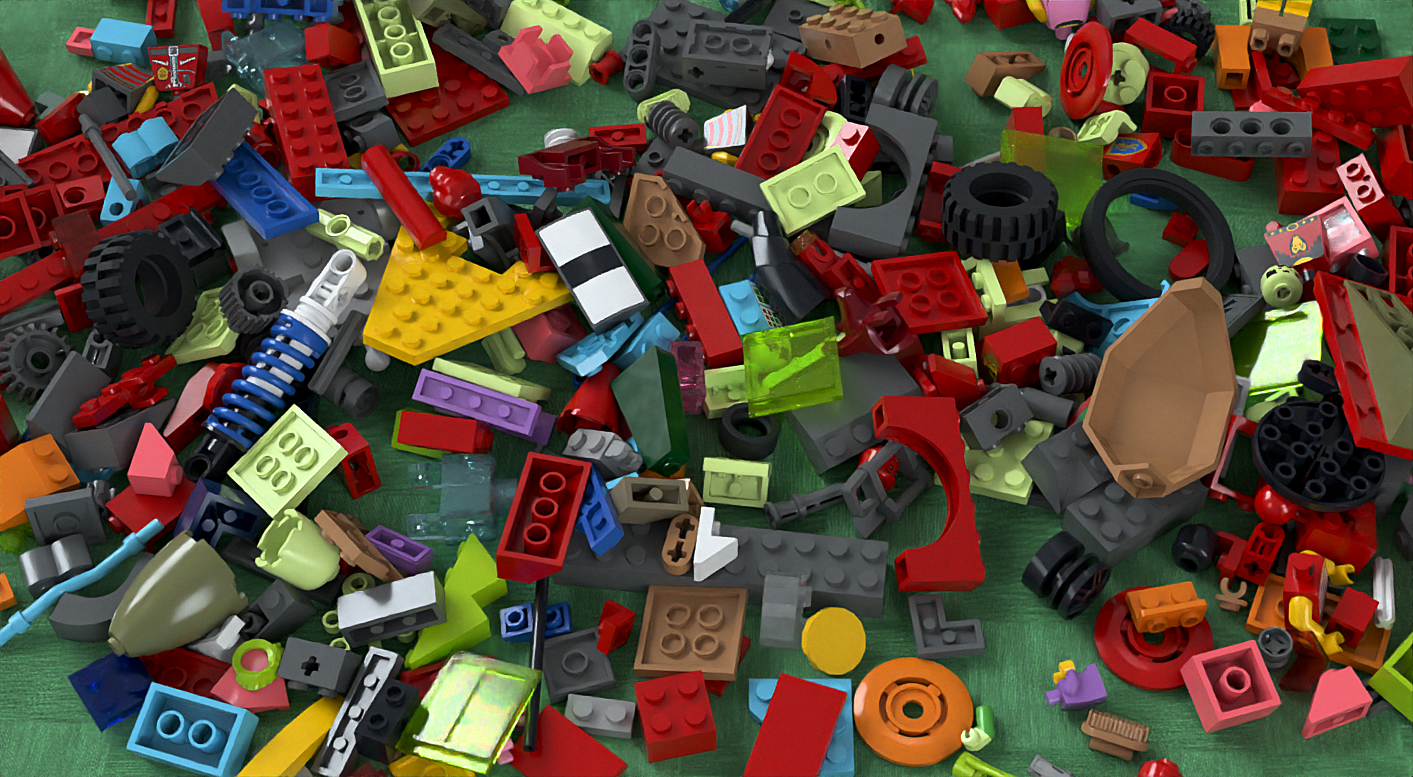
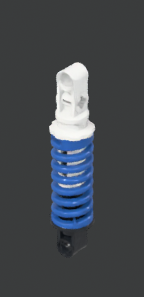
M347 249L337 251L331 257L322 273L314 280L307 294L299 299V305L293 312L283 309L280 312V318L277 320V323L280 325H274L270 330L272 338L263 339L261 342L263 352H255L251 356L254 366L247 365L242 368L241 374L245 380H234L232 383L234 393H226L222 397L225 407L214 408L208 419L201 423L200 427L205 431L206 436L184 465L185 476L195 485L200 477L222 484L227 472L233 467L238 458L246 454L258 441L254 436L250 440L247 437L252 431L262 437L267 432L265 428L257 423L258 420L263 418L269 423H274L277 420L276 415L267 410L270 403L280 410L284 409L286 402L281 399L283 393L289 396H293L296 393V389L290 385L292 380L295 379L298 382L305 380V375L300 371L302 366L308 369H312L315 366L314 360L309 356L312 355L318 360L327 347H330L332 342L326 335L327 331L330 329V326L334 327L336 325L338 316L348 306L352 296L367 276L365 267L352 251Z

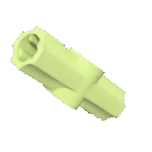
M319 208L317 209L319 211V222L305 227L308 233L335 245L338 251L343 249L350 250L367 261L377 260L383 253V245L385 243L383 238L353 224L347 215L336 216Z

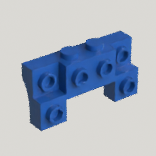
M222 0V12H231V18H247L248 13H264V19H281V14L291 15V20L308 21V16H313V22H330V17H338V6L343 5V0Z

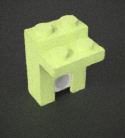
M977 260L976 272L972 273V280L970 281L985 309L988 319L984 326L969 327L972 328L976 342L984 339L985 336L1038 316L1046 326L1039 311L1044 300H1047L1043 285L1049 284V278L1044 267L1021 271L1030 297L1007 304L990 260ZM1057 299L1047 300L1054 304L1058 302Z

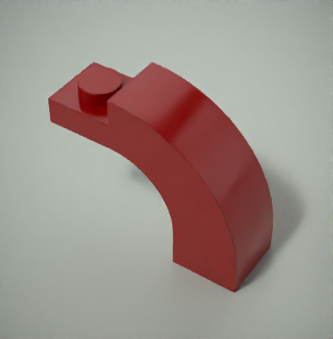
M195 0L212 51L227 50L232 52L235 57L239 56L241 48L230 12H222V0Z

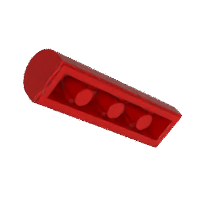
M376 145L368 149L361 157V167L420 251L447 240V232L386 146Z

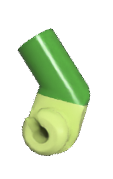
M983 705L977 707L975 710L977 726L970 728V732L966 730L962 732L961 741L967 750L979 751L994 739L995 727L993 708L991 706Z

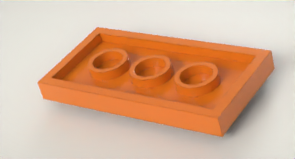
M1270 573L1264 587L1258 585L1244 628L1245 631L1260 635L1266 628L1280 627L1291 635L1294 648L1346 666H1351L1372 675L1382 666L1392 628L1386 630L1384 627H1376L1374 616L1356 649L1341 643L1338 645L1342 648V652L1324 655L1319 649L1318 640L1314 642L1298 630L1285 629L1283 604L1285 578ZM1328 592L1326 593L1321 623L1324 632L1332 613L1341 599L1340 596Z

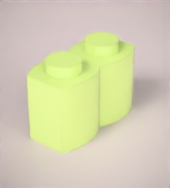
M1007 76L1002 80L994 95L995 100L1011 110L1013 107L1042 106V117L1048 114L1052 106V97L1024 79L1017 80L1012 76Z

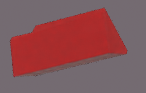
M55 182L0 197V260L73 239L68 211Z

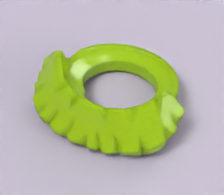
M251 639L242 643L235 650L232 657V665L237 673L235 680L242 688L248 691H256L259 688L266 687L267 684H271L273 679L277 678L278 669L285 650L281 648V643L271 644L264 639ZM253 649L263 650L268 655L269 665L260 672L248 671L241 666V659L245 653Z

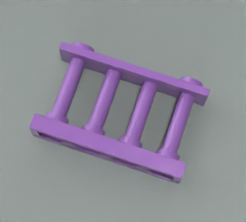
M423 368L412 399L435 406L434 410L456 418L480 421L490 425L491 429L547 447L558 419L557 416L542 412V407L538 404Z

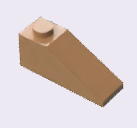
M1028 50L981 52L975 57L964 82L972 87L971 90L980 97L995 95L1005 77L1012 76L1017 80H1027L1042 72L1047 65Z

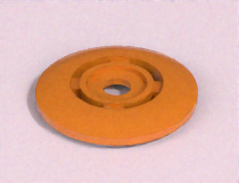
M898 658L875 667L860 682L853 701V720L860 738L868 748L881 758L902 766L924 767L948 759L963 746L961 734L964 730L970 732L973 723V705L965 685L951 670L941 664L923 658ZM911 702L919 704L923 708V715L917 719L906 717L902 710L904 705ZM899 733H901V734H903V735H907V736H922V735H925V734L927 733L928 736L919 737V738H911V737L902 736V735H900Z

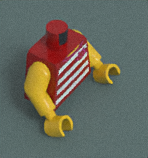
M1310 550L1289 555L1283 587L1285 629L1298 630L1312 641L1318 640L1319 649L1324 655L1342 652L1343 650L1338 644L1344 643V637L1340 632L1336 631L1325 634L1324 628L1321 626L1329 581L1328 576L1331 583L1335 586L1353 584V581L1348 578L1347 573L1355 572L1354 566L1351 564L1335 566L1333 561Z

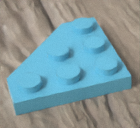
M637 312L598 337L595 332L590 333L555 357L561 367L581 377L584 375L590 377L603 368L601 364L620 350L621 345L642 324L644 319L640 312Z
M749 679V716L758 724L764 720L778 679ZM804 679L846 692L847 698L819 777H854L851 679Z

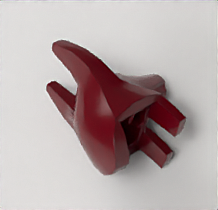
M851 286L842 287L835 291L834 294L842 316V321L838 323L836 329L839 333H845L846 336L840 341L824 346L821 350L824 356L846 357L861 352L890 355L898 353L911 345L914 340L913 334L896 307V304H899L904 296L901 291L885 293L874 303L859 295Z

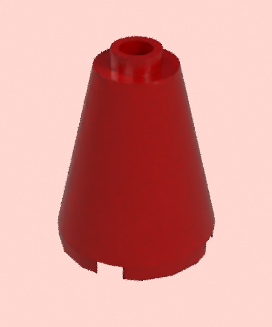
M601 364L603 368L585 379L559 414L556 422L557 431L561 434L563 430L569 435L567 441L578 428L612 432L618 435L621 408L610 383L622 372L615 364Z

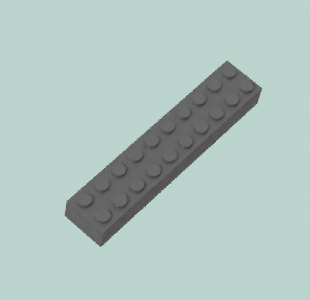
M662 519L647 524L621 523L625 534L615 547L608 549L601 557L591 549L586 533H580L574 528L562 571L553 574L554 584L648 594L649 585L747 588L749 595L747 605L819 612L826 607L845 608L859 617L881 619L889 542L721 524V537L737 538L738 556L704 580L694 581V560L690 570L685 574L672 575L664 570L662 550L673 519ZM684 527V530L680 531L681 539H685L686 533L690 528ZM682 550L677 551L676 557L672 559L673 562H678L682 558Z

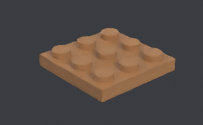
M649 585L634 664L635 676L662 678L702 670L704 680L736 681L749 597L747 588Z

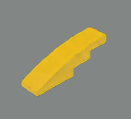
M337 694L336 699L324 696L312 704L265 745L236 777H294L310 758L315 761L345 698Z

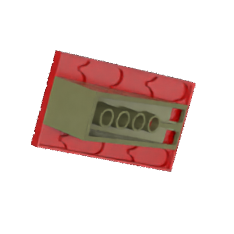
M1318 270L1313 278L1315 285L1313 292L1323 318L1321 326L1336 365L1334 374L1345 402L1342 407L1355 445L1392 456L1397 455V457L1413 461V298Z

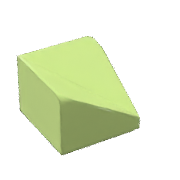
M881 170L867 171L860 182L866 192V197L854 203V208L882 205Z

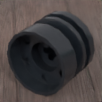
M1062 531L1054 535L1036 552L1028 563L1021 581L1039 599L1049 596V607L1052 610H1058V614L1065 621L1078 617L1096 600L1105 588L1112 572L1111 567L1106 562L1099 561L1095 553L1084 555V544L1068 531Z

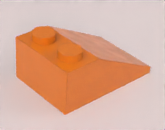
M51 434L22 443L0 456V532L29 521L25 511L26 499L79 490L80 481Z

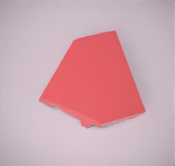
M260 649L248 651L241 659V666L248 671L260 672L269 665L267 653ZM233 665L210 691L215 700L247 709L254 715L255 713L277 708L279 711L290 709L285 679L277 676L266 687L259 688L256 691H248L242 688L235 680L237 673Z

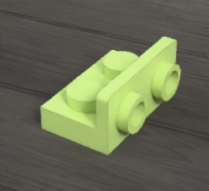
M1118 109L1089 117L1077 134L1076 149L1081 151L1105 144L1108 145L1116 139L1118 134L1132 133L1136 130L1137 126L1131 121L1128 114Z

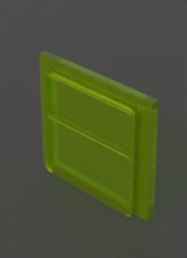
M1003 128L999 161L1001 163L1015 162L1019 166L1027 165L1032 167L1035 172L1040 171L1045 174L1046 178L1052 181L1058 191V209L1065 212L1066 225L1080 228L1086 206L1094 193L1101 187L1104 146Z
M1317 301L1259 312L1229 339L1235 374L1252 379L1247 396L1303 386L1297 379L1303 362L1305 360L1321 362L1323 340L1321 322L1323 318Z
M834 316L744 335L743 352L746 397L750 418L844 399Z
M452 649L396 744V750L488 776L543 676L542 671Z

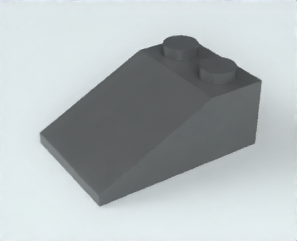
M160 399L151 406L134 410L129 404L118 409L99 425L76 429L65 434L64 438L76 471L90 469L91 473H97L109 467H112L113 471L129 467L145 423H152L158 431L176 404L175 399Z

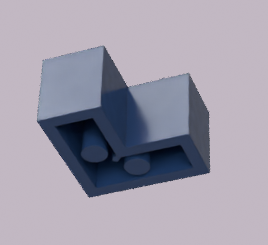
M200 477L172 531V535L175 538L185 529H190L193 534L191 536L192 539L198 542L203 538L213 549L223 531L253 541L267 512L249 494Z

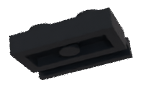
M194 207L190 208L188 214L183 215L181 213L156 227L158 233L161 232L168 236L170 241L176 242L181 247L180 252L187 255L190 261L188 263L190 268L214 256V252L218 249L222 251L226 249L224 240Z

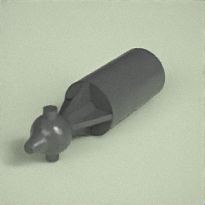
M994 382L986 385L988 393L1001 385V383ZM1030 387L1019 389L1034 416L1032 418L1049 422L1065 429L1067 428L1068 422L1074 414L1076 405L1074 401Z

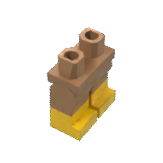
M1257 0L1247 42L1251 44V49L1263 51L1266 47L1276 49L1279 55L1290 57L1293 53L1297 54L1313 0H1287L1282 16L1279 15L1283 0Z

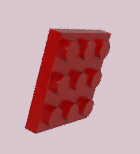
M956 251L872 261L870 270L881 294L884 295L885 293L895 291L903 293L904 296L900 303L896 304V307L899 309L913 335L986 325L988 316Z

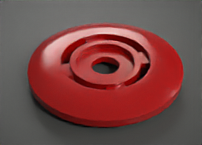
M1099 22L1084 24L1071 39L1063 58L1059 78V97L1063 111L1071 119L1082 120L1089 117L1099 106L1109 84L1113 64V44L1108 29ZM1087 63V72L1085 77L1082 78V70Z
M1134 587L1111 597L1099 611L1094 627L1096 650L1105 666L1121 680L1141 689L1168 691L1186 686L1180 669L1192 656L1213 651V635L1206 617L1204 616L1202 622L1191 627L1176 626L1161 631L1160 633L1163 635L1164 641L1159 645H1152L1145 641L1143 637L1144 632H1137L1133 619H1127L1131 617V613L1125 599L1127 592L1155 587ZM1175 653L1179 656L1176 659L1168 662L1154 663L1168 660L1175 655Z

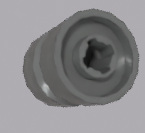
M341 365L322 396L338 408L341 407L345 413L354 419L363 420L377 407L381 398V389L365 377L362 378L359 373L347 365Z

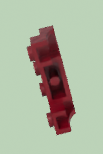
M589 135L518 156L519 174L532 175V179L543 180L544 187H556L557 192L573 191L574 186L586 182L585 175L600 170H608L609 175H619L626 173L625 169L637 165L635 147L614 146L604 141L600 136Z

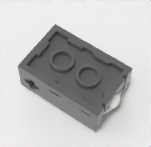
M691 19L682 55L683 81L765 90L769 67L774 61L772 55L773 27Z

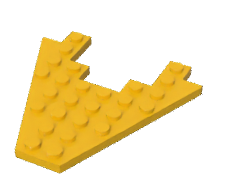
M425 201L447 232V240L420 251L401 224L362 334L363 344L416 366L575 299L558 270L528 273L524 262L518 260L501 275L460 258L468 249V239L453 233L452 227L460 224L462 221L442 216L435 209L433 203Z

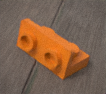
M1192 581L1127 592L1125 599L1138 633L1148 631L1158 633L1170 627L1194 626L1203 621L1208 606L1205 599H1198Z

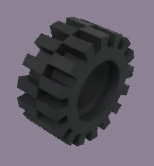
M1184 9L1179 10L1178 14L1175 12L1170 17L1164 29L1196 45L1195 58L1197 61L1201 60L1207 54L1215 39L1216 31L1213 30L1214 25L1213 23L1207 24L1209 18L1205 16L1202 19L1200 17L1202 13L1198 11L1194 15L1193 10L1188 9L1186 14ZM1181 32L1191 34L1196 40L1186 38Z

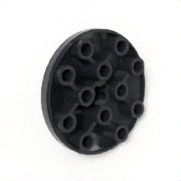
M1303 400L1278 405L1261 418L1252 437V457L1262 478L1282 497L1310 510L1339 513L1361 507L1376 494L1385 475L1384 454L1373 451L1370 448L1365 449L1356 446L1344 410L1337 408L1332 402Z

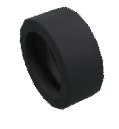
M743 402L734 404L727 408L722 416L718 432L719 442L726 451L738 458L754 461L765 459L774 452L781 431L780 421L772 411L756 403ZM734 426H751L760 430L765 436L758 438L749 437L738 432Z

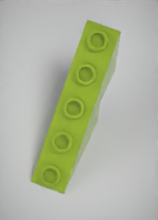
M474 533L469 534L466 542H461L457 552V561L454 567H450L445 575L443 589L445 593L447 622L419 629L417 645L414 650H409L405 659V669L413 670L451 660L491 637L488 618L481 609L508 594L506 579L497 578L495 561Z

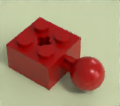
M1269 485L1261 488L1256 495L1255 510L1264 522L1271 525H1282L1290 520L1296 521V553L1310 550L1333 561L1335 566L1351 564L1355 568V572H1352V574L1358 575L1377 551L1375 504L1367 502L1361 507L1350 511L1328 513L1296 505L1282 497Z

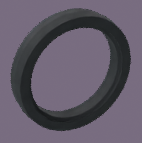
M1136 168L1113 176L1094 193L1085 208L1081 220V246L1084 257L1094 276L1119 301L1129 302L1160 298L1163 291L1140 282L1128 273L1115 258L1106 238L1105 216L1110 203L1121 196L1133 193L1152 194L1169 200L1184 210L1194 220L1205 238L1209 252V268L1205 279L1218 292L1224 287L1230 277L1234 264L1233 237L1220 209L1195 184L1165 170Z

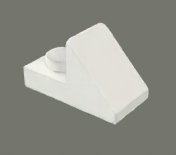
M701 507L694 556V581L704 580L738 556L737 538L720 536L721 522L715 521V508Z
M236 615L229 616L220 628H216L206 636L189 643L187 647L191 651L232 664L235 650L244 643L238 632L245 623Z

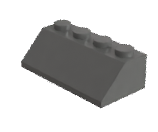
M234 87L231 88L196 118L155 177L159 181L198 187L208 179L211 182L215 181L224 171L221 166L226 165L235 154L232 151L236 150L244 142L245 138L243 136L254 127L255 124L252 121L259 111Z

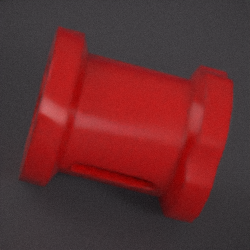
M607 50L598 63H592L588 68L592 79L600 85H605L609 82V77L615 72H620L624 69L625 65L617 52Z

